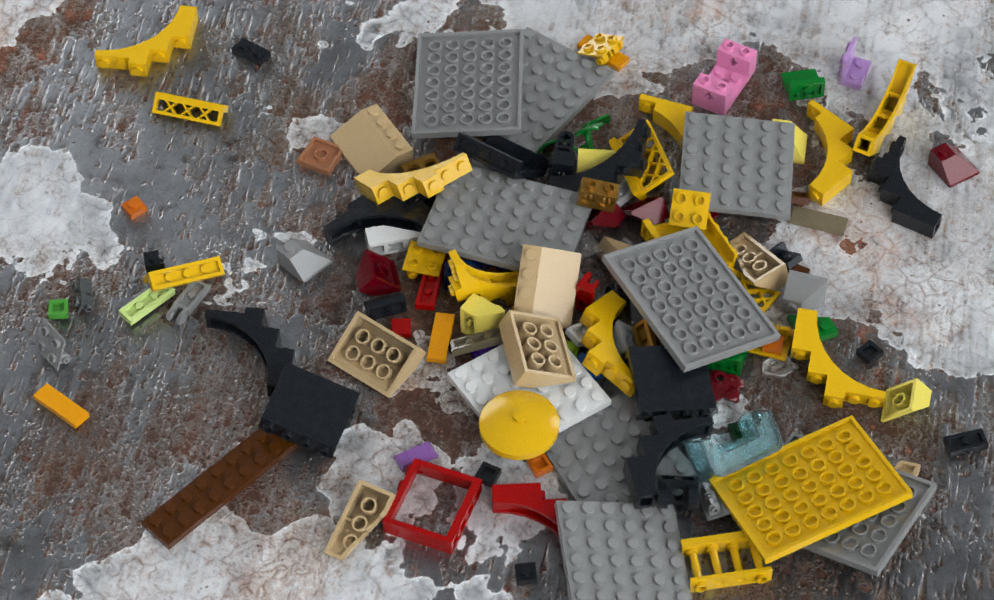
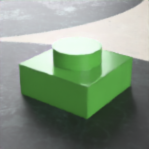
M49 300V320L68 319L69 300Z

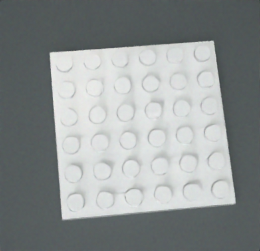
M504 344L447 373V378L479 418L483 408L491 399L499 394L513 390L535 392L548 399L557 410L559 416V433L611 405L609 396L570 350L569 354L577 379L575 382L532 389L514 386Z

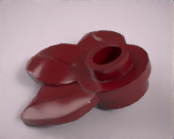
M720 370L713 371L710 375L715 402L717 403L722 398L737 403L740 397L739 389L745 386L744 381L735 374H726Z

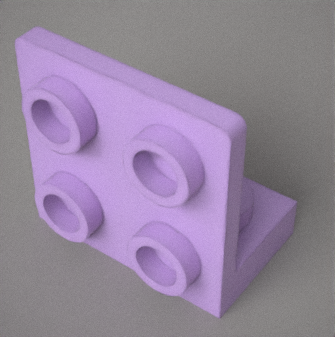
M853 37L852 41L847 43L846 54L841 56L840 64L842 66L840 67L838 77H841L840 85L861 90L871 68L872 61L855 57L857 37Z

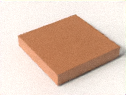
M314 136L296 162L297 165L329 176L343 157L342 150L340 149L339 151L340 147L338 145Z

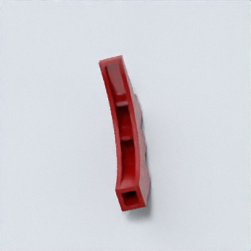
M541 483L492 485L493 513L512 514L529 518L541 523L559 536L554 504L556 500L566 501V498L545 499V490L541 491Z

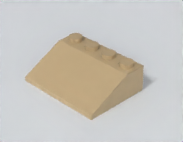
M377 104L360 110L330 135V140L340 147L339 151L340 149L342 150V155L358 175L369 169L379 173H395L401 170V164L413 160V148Z
M523 244L513 311L560 318L562 329L570 327L582 253Z
M508 310L498 325L514 386L532 389L575 382L577 379L560 318Z
M357 311L327 361L390 398L417 369L426 352Z

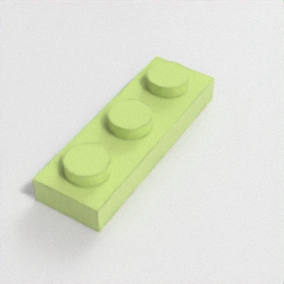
M149 288L119 309V315L132 326L176 294L175 289L168 288L152 292L151 288Z

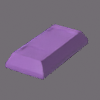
M428 441L394 456V460L403 473L406 471L407 466L412 464L414 458L428 462L438 458V455Z

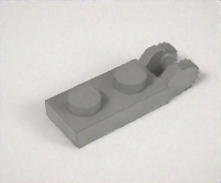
M202 281L190 283L173 302V306L166 314V319L169 321L173 320L179 310L181 313L176 319V324L181 326L187 320L188 315L194 311L211 290L210 285Z

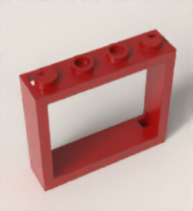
M414 458L412 464L406 468L404 480H400L396 497L387 515L381 520L384 533L452 555L482 493V479ZM417 474L468 490L446 536L395 520Z

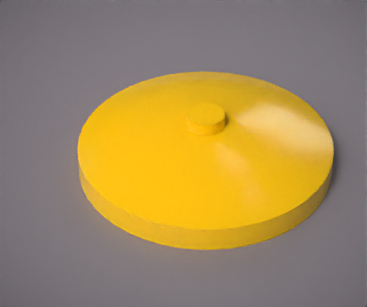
M513 390L497 395L485 405L479 418V432L486 447L496 455L511 460H527L542 455L553 446L559 434V416L553 404L540 394L525 390Z

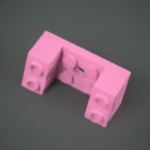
M725 38L717 49L715 67L709 75L701 72L693 83L692 104L716 114L725 115L756 70L757 50Z

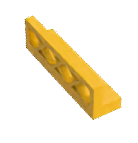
M156 91L152 113L221 126L224 112L228 113L229 106ZM159 99L165 100L169 106L164 111L157 110ZM179 103L186 110L181 114H177L173 108ZM195 107H199L203 113L197 118L190 112ZM213 110L219 111L217 122L211 121L207 114Z
M220 256L148 272L143 277L144 283H149L151 291L155 292L220 277L225 272Z

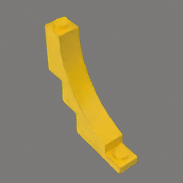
M641 93L638 111L653 114V122L671 134L682 149L685 111L693 112V107Z
M812 99L808 103L806 115L815 121L814 131L823 144L826 162L820 174L809 184L808 194L813 202L823 206L851 183L853 171L846 165L852 161L853 150L847 144L852 141L854 128Z

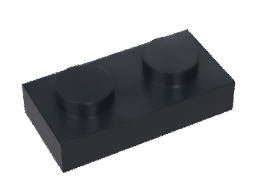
M243 37L232 47V53L259 67L271 56L269 50Z
M982 428L943 438V443L950 457L988 449L989 446Z

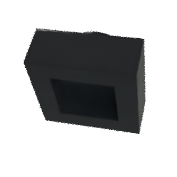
M868 340L856 349V355L869 366L884 354V351L871 340Z
M483 461L474 477L482 479V484L492 488V485H495L500 477L502 469Z
M535 562L514 564L516 586L537 584Z

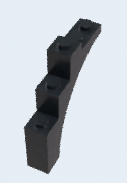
M638 119L627 141L607 160L577 174L550 176L547 185L578 192L582 177L621 184L622 175L643 177L644 170L648 167V161L644 153L647 140L651 136V128L645 119Z
M900 135L896 141L891 143L888 153L885 152L882 158L877 156L873 162L868 164L866 170L868 172L867 180L880 185L878 190L880 193L879 201L892 206L890 211L892 213L891 222L932 239L940 227L942 214L921 202L906 185L900 170V158L905 150L906 137Z
M362 195L348 204L349 211L323 226L325 239L332 243L349 234L363 231L365 228L381 225L421 232L431 208L421 199L404 208L392 197L376 206Z
M246 307L244 313L206 309L205 319L208 328L223 330L238 336L251 345L260 355L268 371L266 385L268 396L271 397L286 363L295 365L296 362L294 349L279 348L281 343L280 329L265 328V309Z
M672 414L652 416L649 427L651 436L639 437L636 448L638 457L626 458L623 467V473L635 509L655 507L658 496L655 483L656 469L662 459L671 450L684 442L711 435L714 424L712 416L673 420Z

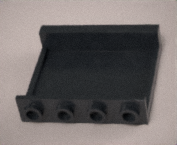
M462 132L458 134L453 148L454 151L460 154L464 152L467 154V157L512 179L544 177L549 163L548 158L500 135L487 136L486 140L481 142Z
M664 345L628 347L623 354L624 363H629L639 409L636 420L649 422L652 416L672 414L673 418L681 419L710 417L717 408L707 365L683 373Z
M287 362L261 417L258 428L266 433L277 435L285 441L296 443L304 449L315 451L323 457L332 459L360 393Z

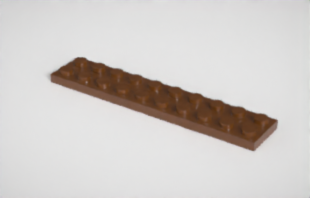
M259 428L142 520V526L168 550L171 549L299 445L291 441H285L272 433H266Z

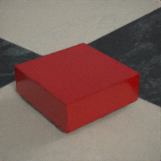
M411 318L391 319V331L403 338H411Z

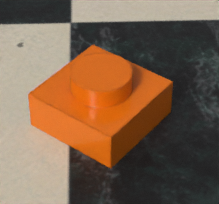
M138 196L121 204L122 210L131 220L147 212V206Z

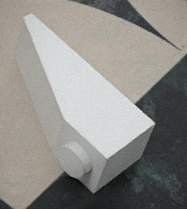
M385 225L365 228L368 250L380 255L408 251L411 240L417 241L421 233Z

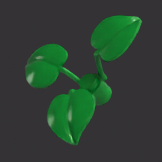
M609 114L602 115L582 126V129L574 134L575 137L584 134L586 143L581 145L580 148L595 149L591 131L599 130L604 123L610 124L611 117ZM557 139L543 144L538 149L537 154H540L546 147L556 144ZM574 145L573 149L578 155V148Z

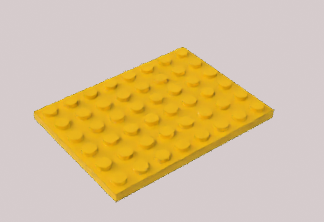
M852 415L709 479L714 492L765 564L913 498L912 490Z

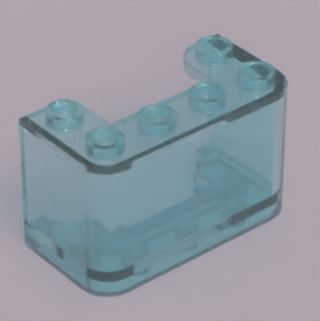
M755 410L742 415L738 420V427L742 437L724 446L723 444H713L710 438L705 440L692 438L684 442L696 473L705 477H724L778 452L783 446V439L772 411Z

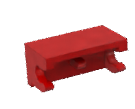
M587 272L576 285V310L584 313L589 305L595 302V290L599 286V279L595 280V283L590 284L592 277L590 272Z

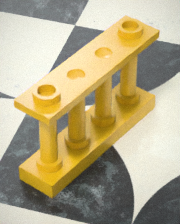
M743 531L680 540L681 553L684 554V557H689L694 575L693 578H690L689 582L691 592L700 593L711 589L752 583L762 584L772 579V566L763 567L761 557ZM749 548L751 550L755 569L743 570L738 549ZM718 552H730L734 572H722ZM697 555H710L714 570L713 575L702 576Z

